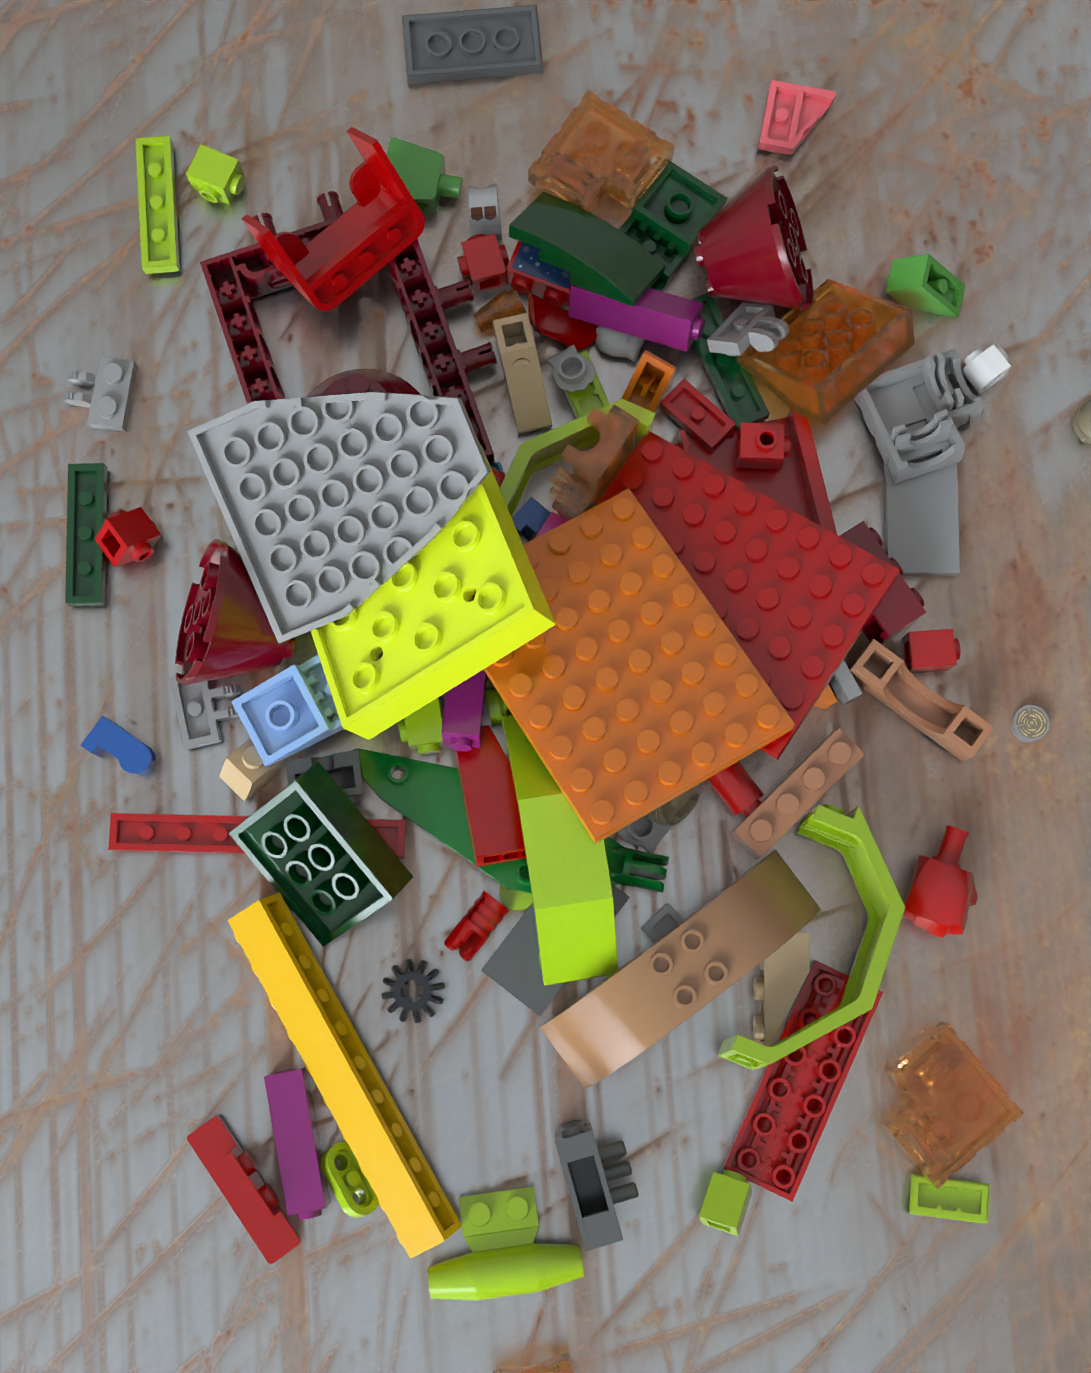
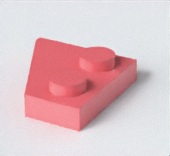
M771 80L758 149L792 155L831 107L836 97V91Z

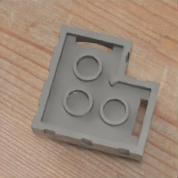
M956 349L943 353L940 351L934 356L928 355L923 360L856 382L853 395L857 406H860L863 412V419L871 435H874L877 448L885 464H888L890 468V475L895 484L962 461L966 446L957 428L966 423L971 424L980 421L985 407L981 398L976 397L968 388L963 377L960 357ZM949 376H950V378H951V380H952V382H953V384H954V386H955L956 389H953V387H952V385H951V383H950V381H949V379H948ZM940 451L942 452L940 455L930 460L919 463H910L911 461L932 455L934 453Z

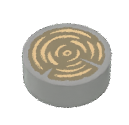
M1026 705L1013 714L1010 727L1017 739L1026 743H1033L1048 733L1050 720L1042 708L1035 705Z

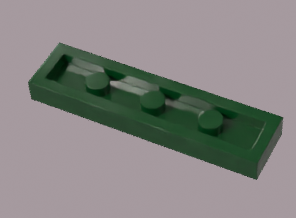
M708 292L691 299L703 303L701 318L705 319L703 334L699 340L695 339L693 341V345L729 418L736 423V432H738L741 423H759L768 419L770 413L742 356H727L726 354L709 351L707 339L724 322L714 299L710 297Z
M104 463L68 464L65 604L68 606H105L106 555L95 541L98 532L107 519V466Z

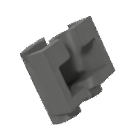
M358 750L333 753L324 757H307L285 761L288 785L319 761L354 805L360 804V796L364 795Z

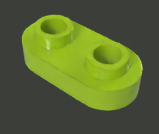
M338 1142L328 1147L321 1157V1169L341 1208L347 1215L354 1218H360L372 1213L379 1204L378 1198L369 1181L362 1174L360 1165L349 1144ZM335 1158L340 1161L341 1170H338L336 1168L334 1163ZM353 1192L359 1196V1204L355 1203Z

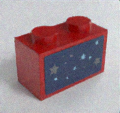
M518 241L506 268L507 284H510L519 293L528 294V292L539 295L553 306L560 307L565 305L569 307L571 272L539 261L540 248Z

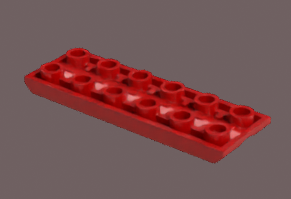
M813 960L810 965V971L794 1000L776 1043L836 1009L841 1002L849 976ZM878 990L873 1008L868 1012L776 1062L765 1066L725 1157L723 1169L739 1173L746 1177V1180L793 1202L882 996V991Z

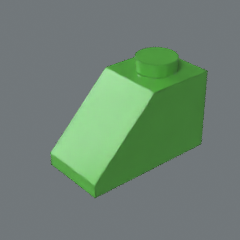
M930 254L893 259L890 275L887 279L886 292L904 307L956 318L959 317L965 284Z

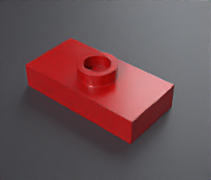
M685 379L660 401L659 408L710 453L735 430L736 423Z

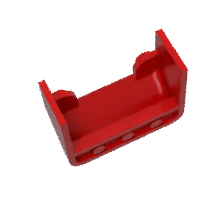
M353 127L346 132L364 159V162L354 169L349 181L350 190L358 202L309 243L304 245L301 239L291 232H280L274 236L270 229L247 214L241 218L271 262L310 304L322 311L334 309L413 243L422 234L425 225V219L421 210L378 140Z

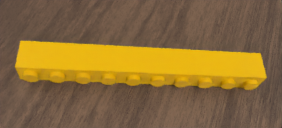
M278 892L256 901L227 921L234 932L235 939L249 959L253 972L259 978L269 996L272 1007L277 1011L283 1022L289 1039L294 1043L302 1057L307 1072L312 1076L322 1094L326 1107L331 1111L343 1139L349 1144L356 1157L362 1174L367 1178L376 1194L381 1209L386 1213L396 1231L400 1244L405 1248L411 1259L446 1241L462 1225L282 895Z

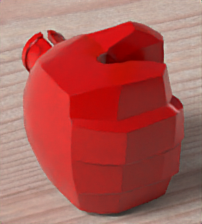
M946 825V830L936 856L932 855V858L923 855L918 856L913 870L915 873L904 901L905 910L903 916L911 920L913 925L941 938L947 934H963L969 906L976 905L978 899L973 873L961 869V865L958 864L969 832L950 825Z

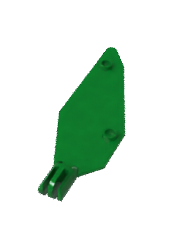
M360 748L353 749L359 752L362 778L381 800L476 866L458 768ZM397 770L405 773L401 779L393 778L392 774ZM609 836L604 839L611 888L621 884L663 893L664 883L657 880L666 879L667 869L662 866L668 865L669 856L625 848ZM526 858L478 867L507 889L532 894Z

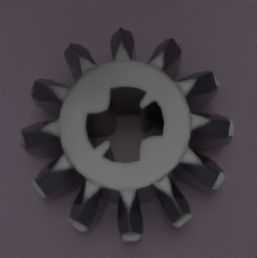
M406 959L405 968L407 973H404L398 965H394L391 969L398 977L397 981L389 977L383 979L385 985L394 988L393 991L382 993V999L387 1000L394 997L396 1001L387 1008V1011L393 1013L399 1007H402L403 1009L399 1020L402 1022L407 1020L410 1010L413 1011L415 1023L422 1022L420 1008H423L428 1016L433 1017L436 1012L429 1002L440 1005L444 1002V998L441 996L433 995V990L444 989L445 983L432 984L431 982L432 979L438 976L440 971L437 968L433 969L426 976L424 972L428 962L425 960H421L417 972H414L412 959ZM410 980H414L416 986L423 987V994L417 995L420 999L419 1001H413L412 996H405L404 987H410L407 983Z

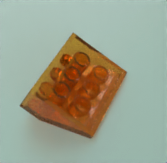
M827 279L814 290V304L812 308L805 310L793 308L781 318L788 324L790 332L785 338L778 340L779 344L771 352H759L750 345L740 356L737 355L736 358L742 367L793 411L824 425L915 344L912 309Z

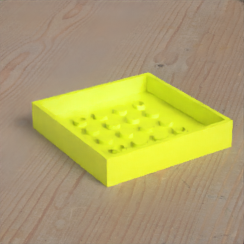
M491 467L489 475L434 540L349 615L311 630L344 729L370 740L556 625ZM475 594L474 600L471 601L472 596Z

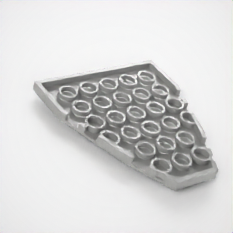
M366 392L253 401L187 431L278 643L349 615L438 536L491 472L461 398Z

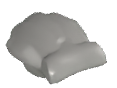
M602 326L596 328L597 337L595 342L601 352L615 357H627L634 362L637 360L639 351L646 339Z
M574 345L547 360L553 368L555 381L562 390H567L571 393L575 391L582 392L594 380L595 368L587 358L578 354Z
M646 814L620 829L618 833L624 840L638 846H643L649 853H653L659 841L669 832L670 828L654 822Z

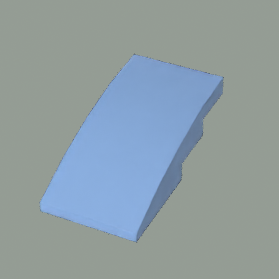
M319 655L299 666L295 664L231 701L258 754L267 767L344 729Z

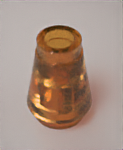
M515 288L509 291H506V289L501 291L481 307L479 311L473 313V316L483 333L494 329L493 320L527 312Z

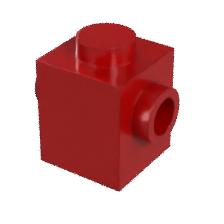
M495 233L490 235L476 234L468 238L467 241L461 242L463 256L457 257L462 278L469 276L474 295L507 286L505 266H508L509 257L505 245H498Z
M740 424L737 432L736 468L779 469L784 458H789L790 436H784V424Z
M142 507L127 512L126 510H119L107 518L98 532L95 541L113 566L117 567L134 560L142 562L154 553L153 547L160 538L161 533Z

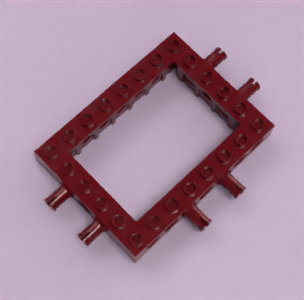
M328 192L331 206L328 205L324 193L319 195L316 200L325 221L291 232L298 236L304 245L309 243L343 214L337 192ZM261 213L265 227L270 229L275 236L277 233L272 215ZM258 215L252 217L260 223ZM416 239L387 264L433 396L461 398L489 465L495 463L494 452L467 377L469 372L490 365H496L495 352L492 351L491 342L460 352L459 349L457 350L444 313L445 309L474 301L472 288L469 287L468 279L439 289L437 286H434L418 239ZM259 243L201 261L200 264L247 404L253 401L285 399L252 299L293 286V284L271 262Z

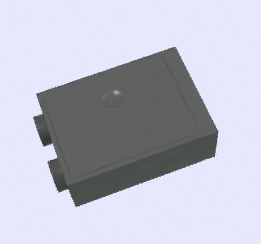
M576 1119L561 1124L560 1131L554 1133L555 1144L585 1251L622 1241L623 1236L614 1204L637 1198L639 1196L638 1189L634 1182L609 1189L607 1183L608 1181L632 1174L629 1160L626 1159L603 1166L602 1162L625 1156L627 1151L624 1141L619 1140L597 1147L591 1123L583 1124L582 1119Z

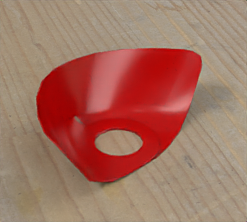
M528 292V317L534 331L567 346L574 345L577 350L588 347L596 339V328L599 325L568 317V310L553 306L546 300Z

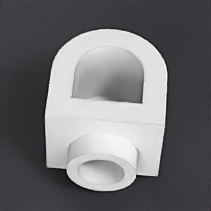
M993 344L985 351L978 348L968 355L963 361L966 366L963 368L962 373L977 392L981 394L1002 380L1011 365L1009 364L1007 353L1000 346Z

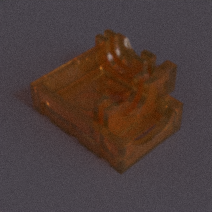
M588 89L582 97L581 103L573 109L561 125L560 131L554 134L542 150L539 159L535 160L528 169V182L536 188L548 189L565 201L575 204L590 213L605 193L632 211L633 206L646 192L655 176L673 159L675 145L666 139L663 140L656 136L655 132L640 122L633 121L627 117L626 113L609 102H604L598 98L597 94ZM652 157H655L656 160L637 185L634 184L640 173L650 163ZM559 180H561L562 182H564L565 184H567L579 193H575L574 191L560 183Z
M615 404L607 415L594 407L587 416V423L593 426L600 436V440L594 448L580 451L568 444L561 454V460L573 467L572 474L560 466H557L555 473L565 479L567 483L554 475H551L549 478V482L561 490L559 491L553 486L549 490V494L556 498L552 508L558 512L557 515L566 521L597 505L635 450L634 446L636 444L639 420Z
M940 1021L916 1047L884 1069L909 1100L881 1123L887 1133L916 1164L929 1184L937 1189L947 1181V1178L952 1173H957L976 1156V1152L983 1146H988L1004 1132L1007 1125L1015 1122L1024 1114L1019 1106L1009 1099L1008 1093L993 1075L983 1068L982 1062L967 1044L957 1037V1032L952 1026L944 1021ZM938 1041L941 1046L911 1071L908 1066ZM909 1132L934 1163L930 1167L903 1136L905 1133Z

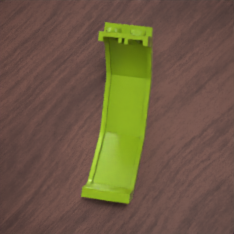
M621 399L521 443L499 488L511 517H513L527 485L535 473L611 437H621L638 445L644 435L652 432L656 413Z
M502 716L503 732L506 737L519 807L539 945L538 958L544 986L612 975L618 970L613 895L604 839L596 844L593 842L514 716Z
M817 805L800 821L796 833L830 847L843 856L867 912V925L840 1004L836 1009L770 1047L740 1035H735L722 1042L718 1056L755 1070L776 1062L873 1008L905 905L859 805L846 816L841 808L834 805Z

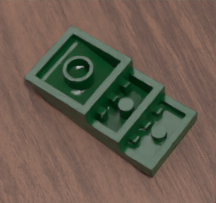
M672 161L668 163L632 208L631 215L619 229L665 265L664 273L650 287L664 292L694 250V246L698 245L697 231L701 230L723 208L728 199Z
M542 192L509 224L510 238L540 248L539 261L570 271L571 285L632 307L635 306L665 271L663 263L639 243L610 223L575 204L546 192Z

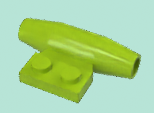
M534 1187L459 1197L462 1233L472 1252L428 1267V1284L431 1299L479 1301L535 1293L584 1277L580 1245L534 1243L539 1229Z

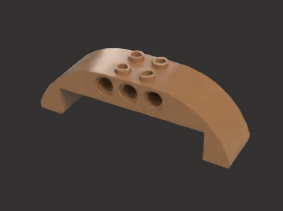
M774 850L747 870L745 875L571 1006L569 1004L540 1026V1028L585 1089L644 1052L740 980L797 934L816 916L821 908L777 850Z

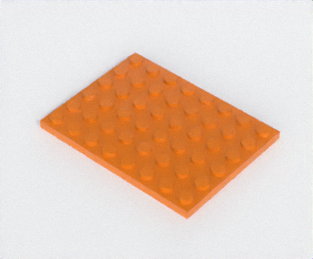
M630 489L615 495L523 545L556 625L486 667L484 671L595 844L793 730L795 725L793 720ZM475 594L472 596L471 601L474 600Z

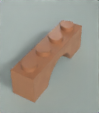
M875 639L863 649L849 668L860 687L962 762L975 756L995 728L967 706L949 701L930 690L907 669L904 660Z
M840 728L836 729L729 834L754 860L761 858L865 753Z

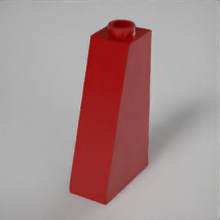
M483 725L480 748L472 747L469 751L454 750L476 867L526 858L511 764L490 725Z

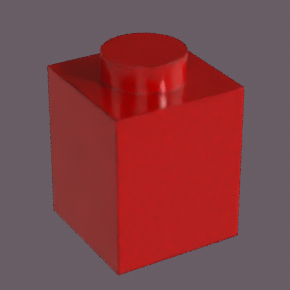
M953 628L908 632L901 638L904 662L911 673L948 671L957 665V660L960 659V643L957 638H954Z

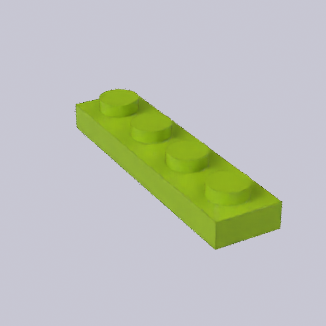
M170 135L135 138L142 269L145 274L180 271L173 141Z

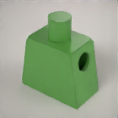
M390 138L387 156L423 215H434L438 212L441 196L460 199L463 178L445 175L444 155L398 138Z

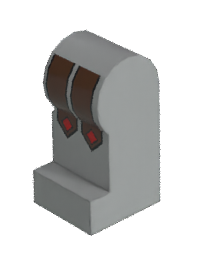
M492 184L487 188L479 189L474 186H468L467 198L471 236L495 233L496 239L502 240L497 185Z

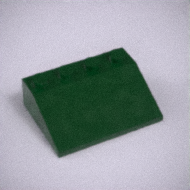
M319 761L229 832V835L274 889L280 892L284 901L323 947L393 900L413 878V875Z

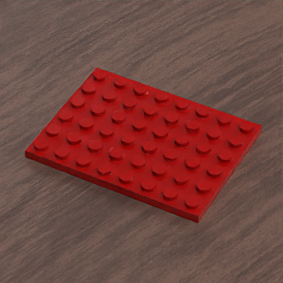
M649 432L648 435H644L597 505L627 489H630L795 723L793 730L760 748L778 760L899 576L900 569L658 435Z

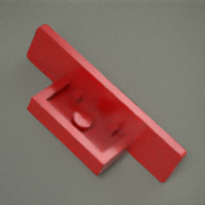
M220 1116L213 1117L187 1136V1141L269 1264L275 1263L301 1243V1238L278 1205L280 1201L276 1192L268 1183L264 1184L256 1172L258 1170L256 1162L247 1151H242Z

